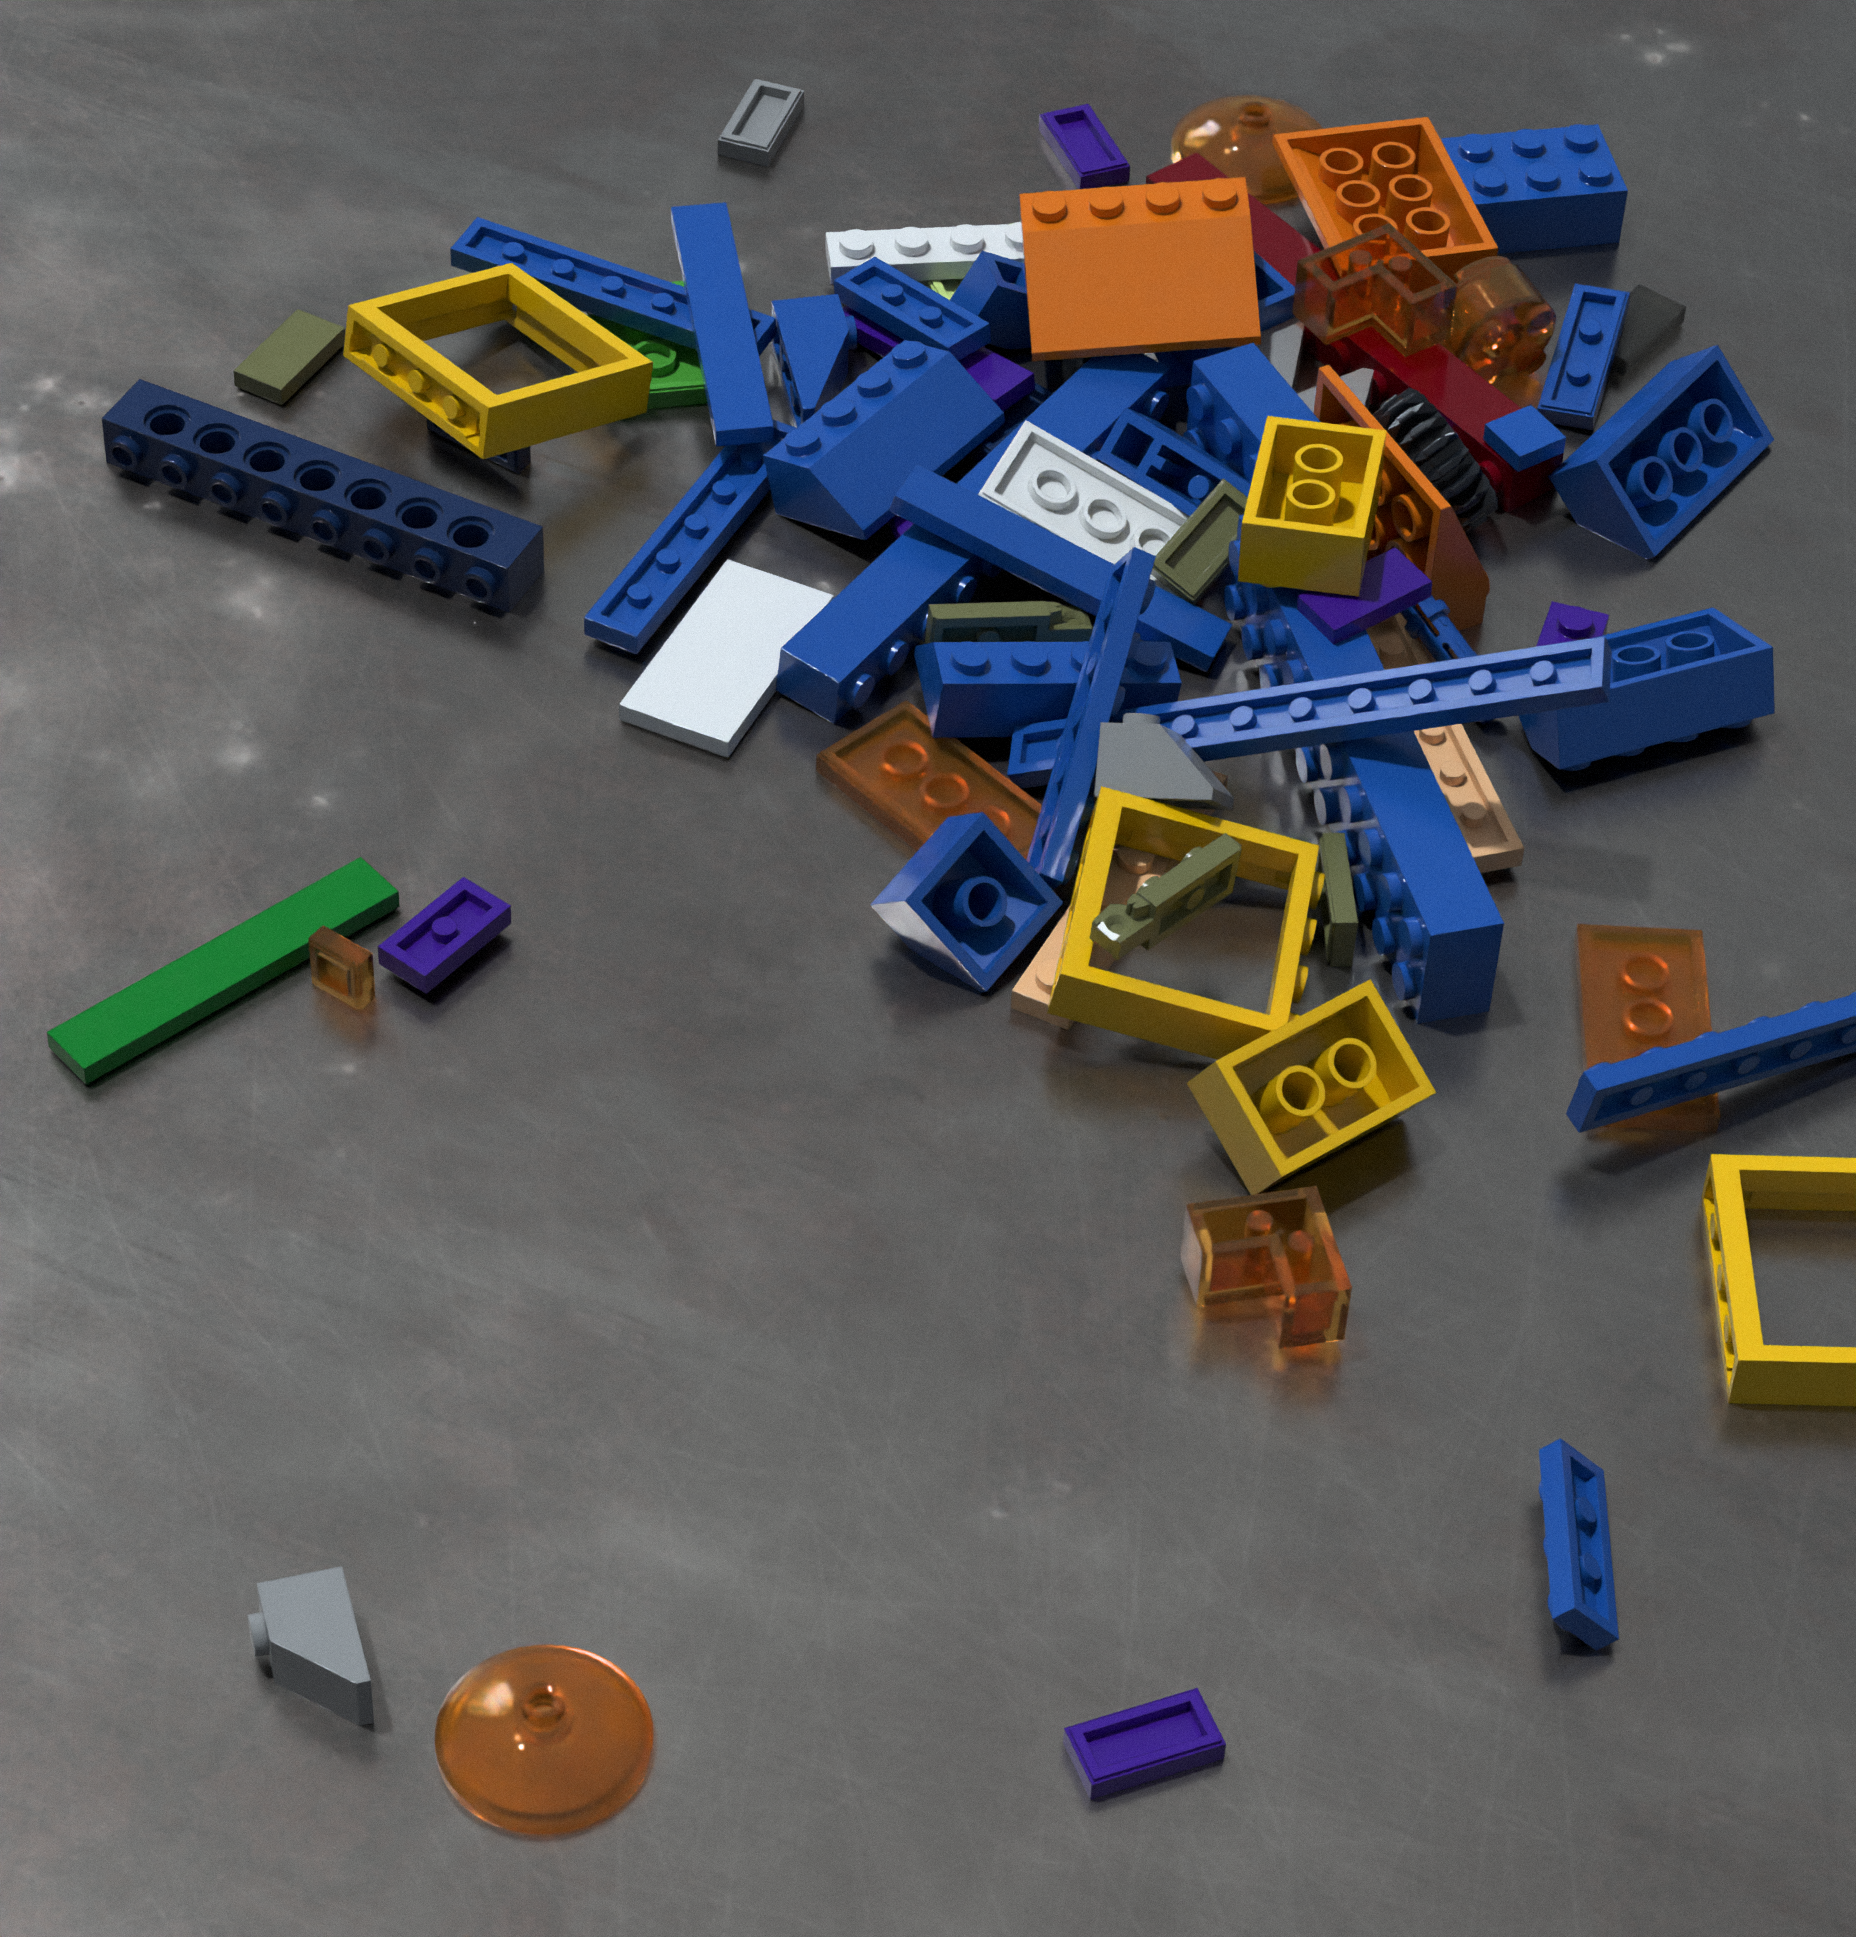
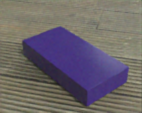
M1089 104L1039 115V131L1077 189L1100 188L1129 181V163Z
M1394 547L1366 561L1359 597L1308 590L1297 596V610L1334 645L1430 598L1432 581Z
M1198 1688L1066 1727L1063 1734L1065 1749L1090 1800L1224 1759L1226 1743Z

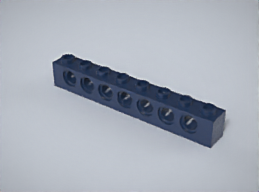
M139 379L102 417L106 463L503 611L510 612L544 572L543 526Z

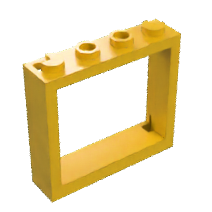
M513 263L348 305L343 356L482 459L647 412L653 362ZM513 304L517 306L516 311L512 309ZM505 320L578 373L496 395L423 341Z
M1101 786L1087 826L1047 1014L1217 1060L1300 1017L1298 1014L1291 1013L1290 1008L1292 1002L1299 1004L1308 975V967L1298 963L1300 955L1307 956L1317 924V920L1307 917L1308 908L1316 909L1325 878L1324 873L1315 871L1319 845ZM1226 833L1242 845L1236 873L1237 877L1288 890L1266 1014L1089 966L1094 943L1090 939L1092 922L1100 914L1114 844L1182 861L1185 855L1193 848L1198 846L1204 848Z
M1711 1154L1701 1200L1728 1403L1856 1406V1347L1763 1345L1745 1209L1856 1211V1158Z

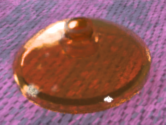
M1252 94L1224 96L1196 107L1177 123L1172 134L1171 158L1173 163L1198 152L1229 178L1246 177L1247 192L1262 204L1278 203L1299 196L1272 144L1273 134L1324 128L1301 108L1277 98Z
M542 1644L523 1646L504 1651L482 1661L463 1675L452 1687L440 1707L435 1726L436 1761L440 1774L452 1795L466 1809L484 1821L501 1828L522 1833L551 1834L566 1832L590 1825L608 1816L624 1804L637 1790L649 1768L653 1752L652 1716L648 1703L636 1683L622 1669L604 1657L590 1651L565 1645ZM540 1707L553 1708V1709H551V1710H549V1711H545V1712H540V1711L534 1710V1709L540 1708Z

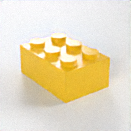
M1267 416L1242 520L1238 569L1239 582L1255 583L1269 588L1286 587L1359 597L1381 492L1387 430Z
M1371 979L1218 1059L1187 1082L1252 1197L1404 1115L1436 1093Z

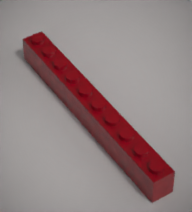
M1196 152L1147 175L1146 184L1211 180L1216 178L1225 179L1229 177ZM1248 193L1253 250L1300 291L1297 318L1306 319L1303 348L1323 365H1330L1339 377L1361 368L1373 369L1370 404L1380 409L1382 403L1394 394L1399 395L1408 388L1417 390L1425 395L1469 449L1475 461L1480 465L1482 472L1489 479V484L1495 490L1498 506L1507 513L1555 488L1548 476L1562 464L1564 453L1517 472L1483 440L1486 423L1522 409L1369 287L1339 277L1326 253Z

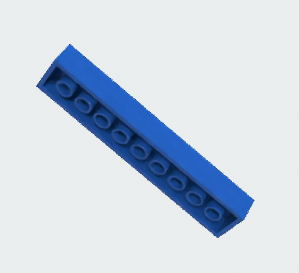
M1239 515L1236 541L1229 543V562L1233 577L1232 585H1227L1224 589V603L1229 619L1231 621L1237 620L1242 630V645L1246 658L1256 661L1259 668L1261 689L1385 670L1366 630L1333 645L1297 610V596L1308 590L1286 587L1269 588L1260 584L1238 581L1241 526L1243 515ZM1414 731L1294 748L1299 777L1303 783L1310 782L1314 791L1315 810L1319 822L1322 825L1328 824L1332 833H1345L1350 873L1353 879L1354 899L1360 911H1367L1372 921L1373 940L1378 954L1381 956L1387 955L1392 966L1393 986L1398 999L1401 1001L1407 1000L1417 1024L1489 1012L1504 922Z

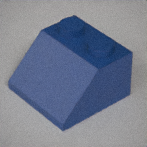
M984 812L947 817L870 905L910 950L979 992H987L1058 910L1063 901Z

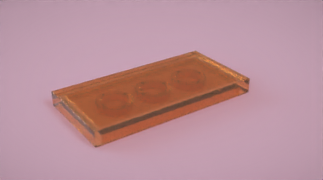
M907 700L816 754L817 772L916 851L923 846L947 817L984 812L1019 853L1027 859L1042 805L955 737L933 738L928 716Z
M1577 924L1574 945L1583 1072L1601 1062L1616 1063L1640 1056L1651 1048H1668L1692 1041L1701 1034L1712 1031L1702 930ZM1718 1092L1602 1127L1717 1132L1720 1120Z

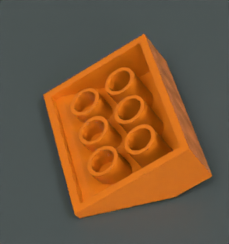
M1429 117L1273 134L1272 144L1339 277L1437 308L1447 306L1459 307L1465 304L1490 301L1498 246Z
M1246 177L1019 194L1032 362L1236 347L1250 343L1261 345L1251 216Z
M1330 365L1319 367L1314 414L1320 422L1385 430ZM1386 432L1382 486L1366 561L1396 547L1432 581L1431 595L1435 600L1441 599L1450 609L1448 617L1458 631L1481 624L1483 622L1486 596H1488L1490 591L1487 573L1482 567L1451 505ZM1416 604L1415 606L1417 607V609L1428 621V623L1431 625L1435 633L1439 636V632L1436 629V627L1433 625L1430 619L1427 618V616L1421 610V607L1418 604Z

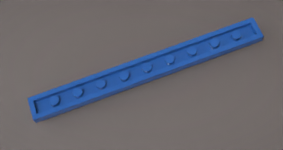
M1605 636L1119 710L1114 720L1109 721V723H1123V714L1156 715L1160 717V724L1180 734L1203 762L1606 703L1609 702L1612 651ZM1067 718L1013 727L1007 776L1015 789L1048 785Z

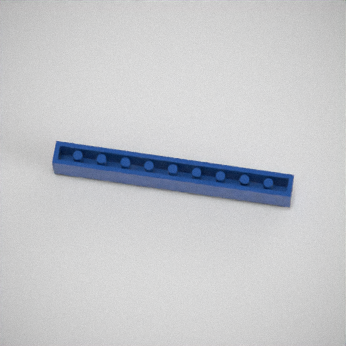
M1143 353L1092 357L1025 420L1105 465L1104 462L1096 457L1125 407L1156 421L1162 417L1169 402V394L1165 393L1170 368ZM1025 420L968 472L957 485L978 495ZM913 524L781 647L776 690L835 724L851 707L856 709L861 707L870 696L874 685L886 674H895L902 667L908 653L920 641L924 642L929 604L968 603L975 589L988 576L991 578L996 577L1002 571V568Z

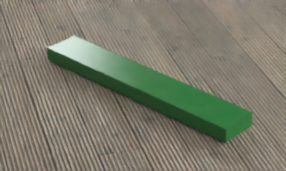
M359 857L47 1031L48 1047L85 1084H88L400 907L399 891L362 857Z

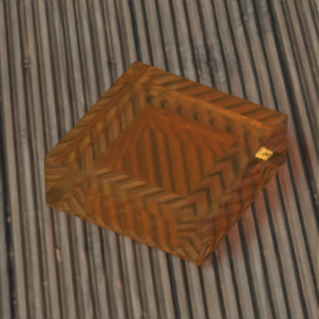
M324 925L308 938L311 977L314 985L359 1010L365 1008L376 998L373 953Z

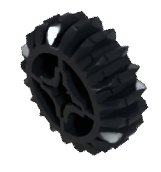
M1412 388L1406 389L1399 395L1394 394L1380 405V409L1373 416L1451 505L1464 532L1473 531L1488 520L1487 517L1498 509V498L1496 497L1495 490L1489 484V479L1482 472L1480 465L1475 461L1469 449L1463 444L1458 434L1437 411L1435 406L1428 401L1425 395Z

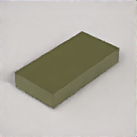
M297 309L233 370L235 386L283 405L344 345L345 327Z
M1223 478L1157 553L1151 575L1177 596L1195 605L1230 565L1229 543L1236 541L1239 515H1244L1248 498Z
M1323 833L1322 837L1319 838L1315 871L1325 875L1318 904L1327 962H1330V967H1352L1358 919L1345 833Z

